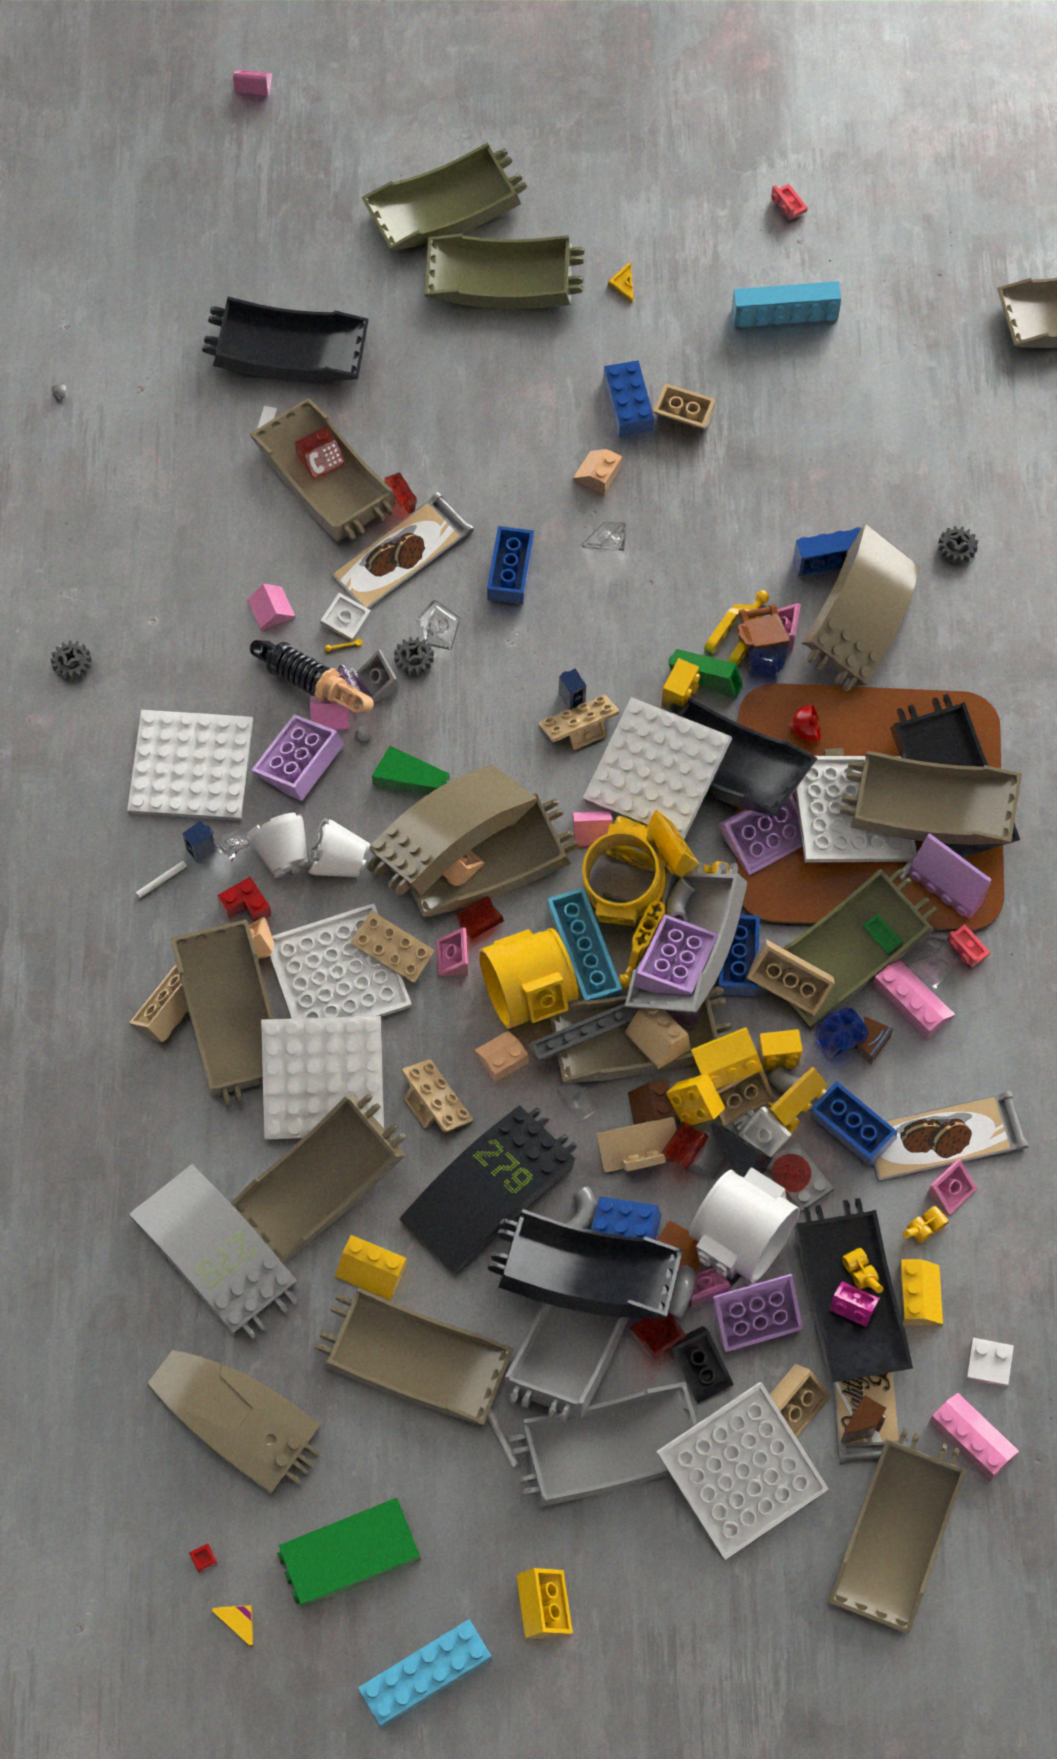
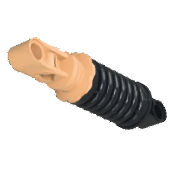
M254 640L250 644V653L266 662V669L270 674L276 675L293 686L309 693V695L317 698L318 701L324 702L328 699L331 703H337L356 713H368L373 709L374 703L372 698L358 691V689L347 685L346 680L340 678V674L336 669L320 663L296 648H292L289 643L280 642L275 645L266 640Z

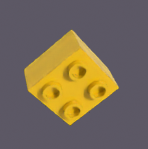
M678 658L663 687L661 706L668 709L672 703L682 708L685 706L692 693L695 694L698 690V681L700 679L698 674L699 666Z
M799 1029L761 1033L759 1035L757 1053L764 1070L774 1071L779 1067L793 1069L799 1066L803 1052Z
M708 1074L678 1081L666 1092L683 1127L714 1120L725 1109Z

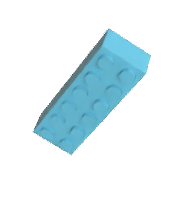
M839 281L734 289L731 309L734 327L763 326L767 324L779 325L782 323L815 322L821 320L832 321L838 319L842 299Z
M580 888L547 898V909L555 931L561 938L571 960L581 1001L622 996V987L585 889Z
M470 1619L361 1685L358 1689L380 1729H383L492 1661V1656Z

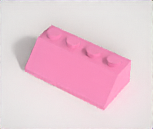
M902 961L889 964L874 978L873 986L926 1040L955 1016Z
M959 1393L946 1401L932 1415L929 1421L947 1440L960 1449V1452L990 1481L1019 1452Z

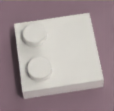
M338 593L321 619L320 624L352 642L368 618L371 610Z
M764 1106L759 1109L738 1135L773 1157L790 1138L791 1133Z
M973 1338L966 1379L1007 1387L1014 1345Z

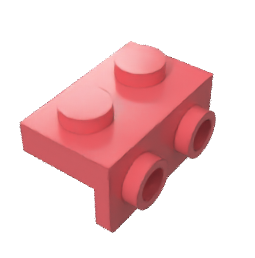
M790 184L778 188L776 185L772 187V201L777 203L782 214L786 215L789 220L807 212L808 207Z
M965 924L955 932L951 931L948 934L947 943L952 950H956L961 960L971 968L990 955V951Z

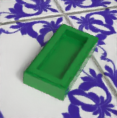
M878 913L863 925L888 955L903 944L901 939Z

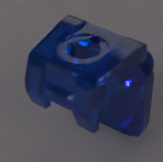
M788 643L762 648L750 647L748 654L749 672L764 673L778 677L779 671L783 669Z
M851 1007L842 1008L826 1016L824 1021L817 1026L815 1032L816 1040L830 1059L864 1042L869 1035L867 1026Z

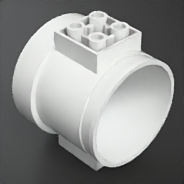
M752 1167L745 1177H740L733 1170H729L716 1182L699 1207L692 1221L689 1237L699 1242L696 1248L698 1258H700L699 1261L707 1267L711 1265L724 1278L728 1276L733 1279L735 1274L738 1273L754 1283L768 1270L783 1249L796 1225L800 1208L786 1200L785 1188Z

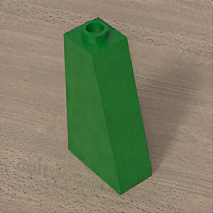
M676 649L674 654L670 656L668 664L671 671L678 658L699 666V685L732 699H737L743 682L736 663Z
M389 746L372 774V784L427 795L450 782L449 773L392 746Z

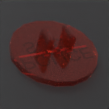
M785 1154L774 1162L772 1179L775 1183L785 1188L786 1192H798L809 1184L811 1168L803 1157L796 1154Z

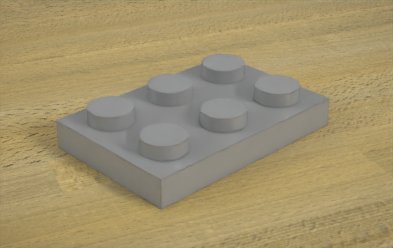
M798 1142L774 1157L767 1167V1170L777 1183L785 1188L787 1196L794 1205L800 1208L801 1213L803 1212V1207L809 1208L834 1189Z

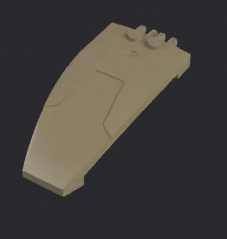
M172 1350L147 1383L157 1399L191 1432L270 1495L284 1476L297 1485L301 1482L297 1476L288 1470L293 1466L302 1474L308 1472L304 1466L295 1461L296 1459L311 1468L313 1463L300 1454L303 1449L310 1452L313 1456L319 1457L320 1455L316 1449L308 1444L320 1427V1423L271 1388L224 1364L193 1354Z

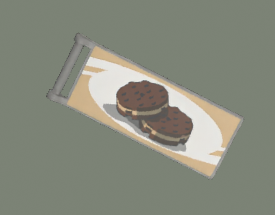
M437 492L430 500L332 572L331 576L358 604L370 609L461 539L471 535L474 527L471 524H467L442 499L443 496ZM438 504L463 530L459 532L433 505Z
M1011 1091L885 1120L897 1130V1139L874 1163L878 1181L949 1166L958 1159L962 1162L1028 1148L1027 1140H1024L1014 1109ZM998 1101H1004L1017 1143H1011Z

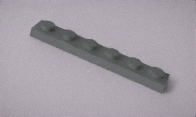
M625 1003L532 1041L528 1047L536 1062H540L630 1024L637 1010L625 1007Z

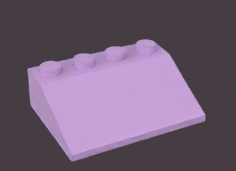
M294 714L251 771L288 796L302 801L344 746V743L336 730Z
M792 795L776 816L745 809L717 824L725 841L748 875L803 846L797 804Z
M930 833L913 860L908 873L914 881L923 884L930 893H935L941 898L943 903L951 905L959 915L968 919L984 903L992 880Z
M664 914L636 973L635 987L652 993L692 996L699 974H702L718 934Z
M792 1274L713 1296L718 1340L725 1352L803 1330Z

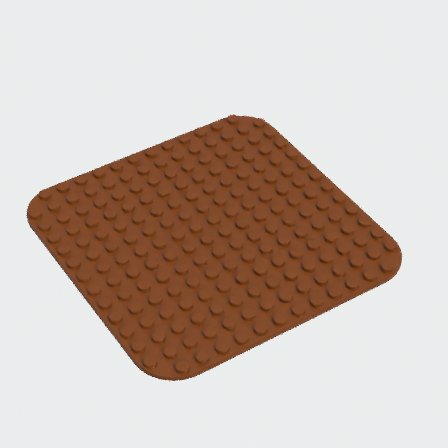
M770 683L750 691L743 699L739 708V724L782 741L787 740L813 756H824V749L843 748L844 756H865L867 750L899 756L890 730L894 723L900 722L897 709L902 708L906 719L909 720L911 719L908 712L909 705H914L919 717L935 712L932 704V698L935 697L938 698L941 708L945 709L943 695L948 694L953 706L963 702L966 703L988 765L1001 769V728L998 713L989 701L971 692L852 687L849 691L843 689V686ZM807 705L815 706L819 721H817L818 727H821V740L813 743L801 742L795 733H791L789 727L794 712ZM794 791V792L792 793V796H793V798H794V800H795V802H796L795 791ZM737 807V813L745 810L743 808ZM915 840L916 853L924 841ZM802 846L748 875L736 857L737 873L747 881L742 907L750 915L760 916V920L771 923L813 925L849 897L878 870L882 869L890 877L899 869H903L908 863L805 862ZM1003 846L963 858L992 879L984 903L970 919L959 915L955 908L943 903L939 896L935 893H930L923 884L914 881L909 874L903 880L909 877L912 882L901 892L914 907L926 897L930 900L925 907L919 910L922 916L931 907L935 906L938 909L927 919L934 930L956 931L964 924L971 931L985 928L996 920L1004 904ZM897 879L893 883L898 886L903 880Z

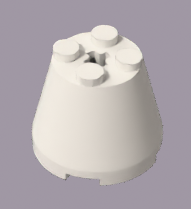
M287 813L271 818L261 828L257 825L247 833L251 845L272 874H274L275 878H279L289 871L297 873L302 870L301 866L309 863L304 822L301 814L296 816L295 813Z
M324 818L318 827L320 833L317 834L311 847L309 863L307 864V867L310 869H308L307 873L317 876L358 877L360 871L364 869L366 860L363 857L364 853L367 854L370 843L336 822Z

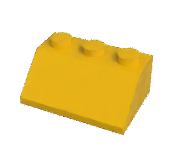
M658 809L655 810L647 826L650 841L659 848L657 851L659 856L663 860L666 859L668 863L666 867L672 875L676 874L681 878L697 867L699 863L674 823Z
M746 1027L691 1049L700 1075L708 1074L715 1089L764 1070Z
M812 1066L768 1110L784 1127L787 1125L791 1127L798 1120L796 1116L801 1111L805 1113L812 1106L810 1102L815 1097L819 1099L826 1092L824 1088L827 1086V1083Z
M351 1235L342 1252L335 1278L391 1301L407 1267V1258Z
M901 1259L898 1269L903 1326L943 1325L939 1265L922 1259Z
M533 1568L516 1574L525 1638L543 1639L573 1634L564 1570Z

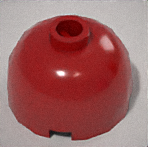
M814 705L799 708L794 712L792 722L789 723L791 733H795L801 742L813 743L821 740V727H818L817 721H819V717Z

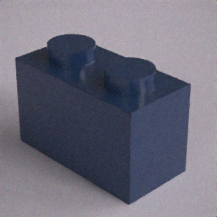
M576 668L571 671H564L559 676V695L568 710L577 707L581 703H586L587 685Z
M199 821L182 833L185 848L197 863L215 851L214 843L216 841L213 837L214 832L208 824L205 826L202 821Z

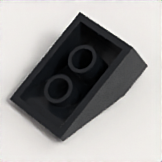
M712 1122L711 1127L730 1161L738 1167L736 1171L745 1176L752 1167L759 1173L764 1174L773 1158L726 1127Z
M704 1326L667 1344L679 1371L697 1403L734 1385L709 1330Z

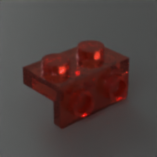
M399 472L385 477L384 481L393 490L394 497L399 506H404L408 514L414 512L417 498L402 474Z
M489 896L456 914L460 928H466V935L471 940L504 921L503 916L493 906Z
M683 1121L663 1149L662 1154L673 1164L688 1169L709 1136Z

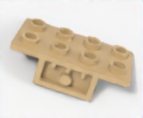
M603 695L587 703H581L570 710H565L556 716L548 717L544 721L539 722V726L552 742L568 736L571 748L576 750L607 737L604 721L619 715L620 711L606 695Z
M373 911L369 913L351 941L352 945L413 983L417 981L435 953L434 949Z
M430 1059L402 1069V1075L411 1086L403 1099L424 1129L431 1127L434 1121L437 1122L444 1133L472 1123V1116Z
M674 1117L596 1134L605 1173L625 1169L628 1172L666 1163L665 1159L681 1156L682 1154Z

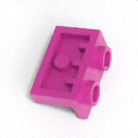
M842 1281L833 1296L829 1309L854 1322L867 1326L880 1298Z

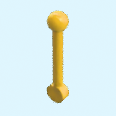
M356 639L355 642L334 646L326 645L324 650L330 652L333 649L354 645L360 647L362 640Z

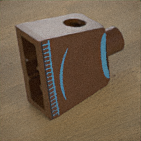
M863 1017L859 1024L848 1019L843 1027L844 1030L851 1033L848 1040L849 1046L869 1064L874 1062L891 1038L894 1030L868 1017Z

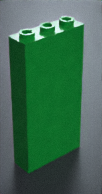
M398 1498L280 1544V1552H277L281 1565L285 1564L288 1571L284 1572L288 1585L293 1583L295 1589L292 1592L296 1604L300 1603L302 1609L421 1560Z

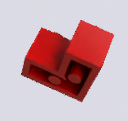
M251 876L217 895L219 905L228 919L245 910L253 922L262 917L267 919L272 916L268 902Z

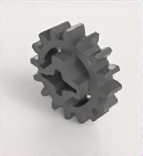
M954 526L953 530L947 528L946 532H942L938 542V550H942L941 556H947L946 561L952 559L953 564H955L956 560H958L962 564L963 560L969 562L970 557L974 558L978 549V540L975 539V534L970 535V529L964 531L963 526L960 529Z
M409 637L408 642L403 639V645L397 644V650H394V662L397 663V668H402V673L409 671V676L413 672L417 676H419V671L426 673V668L430 669L431 663H434V650H431V644L426 645L425 639L419 641V637L416 640Z
M69 640L67 645L62 642V647L56 646L57 652L51 653L53 658L50 661L53 671H56L58 676L62 674L64 679L70 676L71 680H73L75 675L81 678L80 673L86 674V668H91L90 662H92L90 651L86 649L85 644L80 646L79 641L72 644V641Z

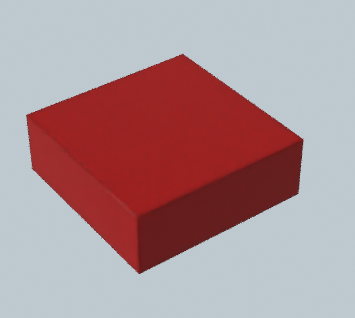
M208 1543L189 1552L198 1573L218 1564Z

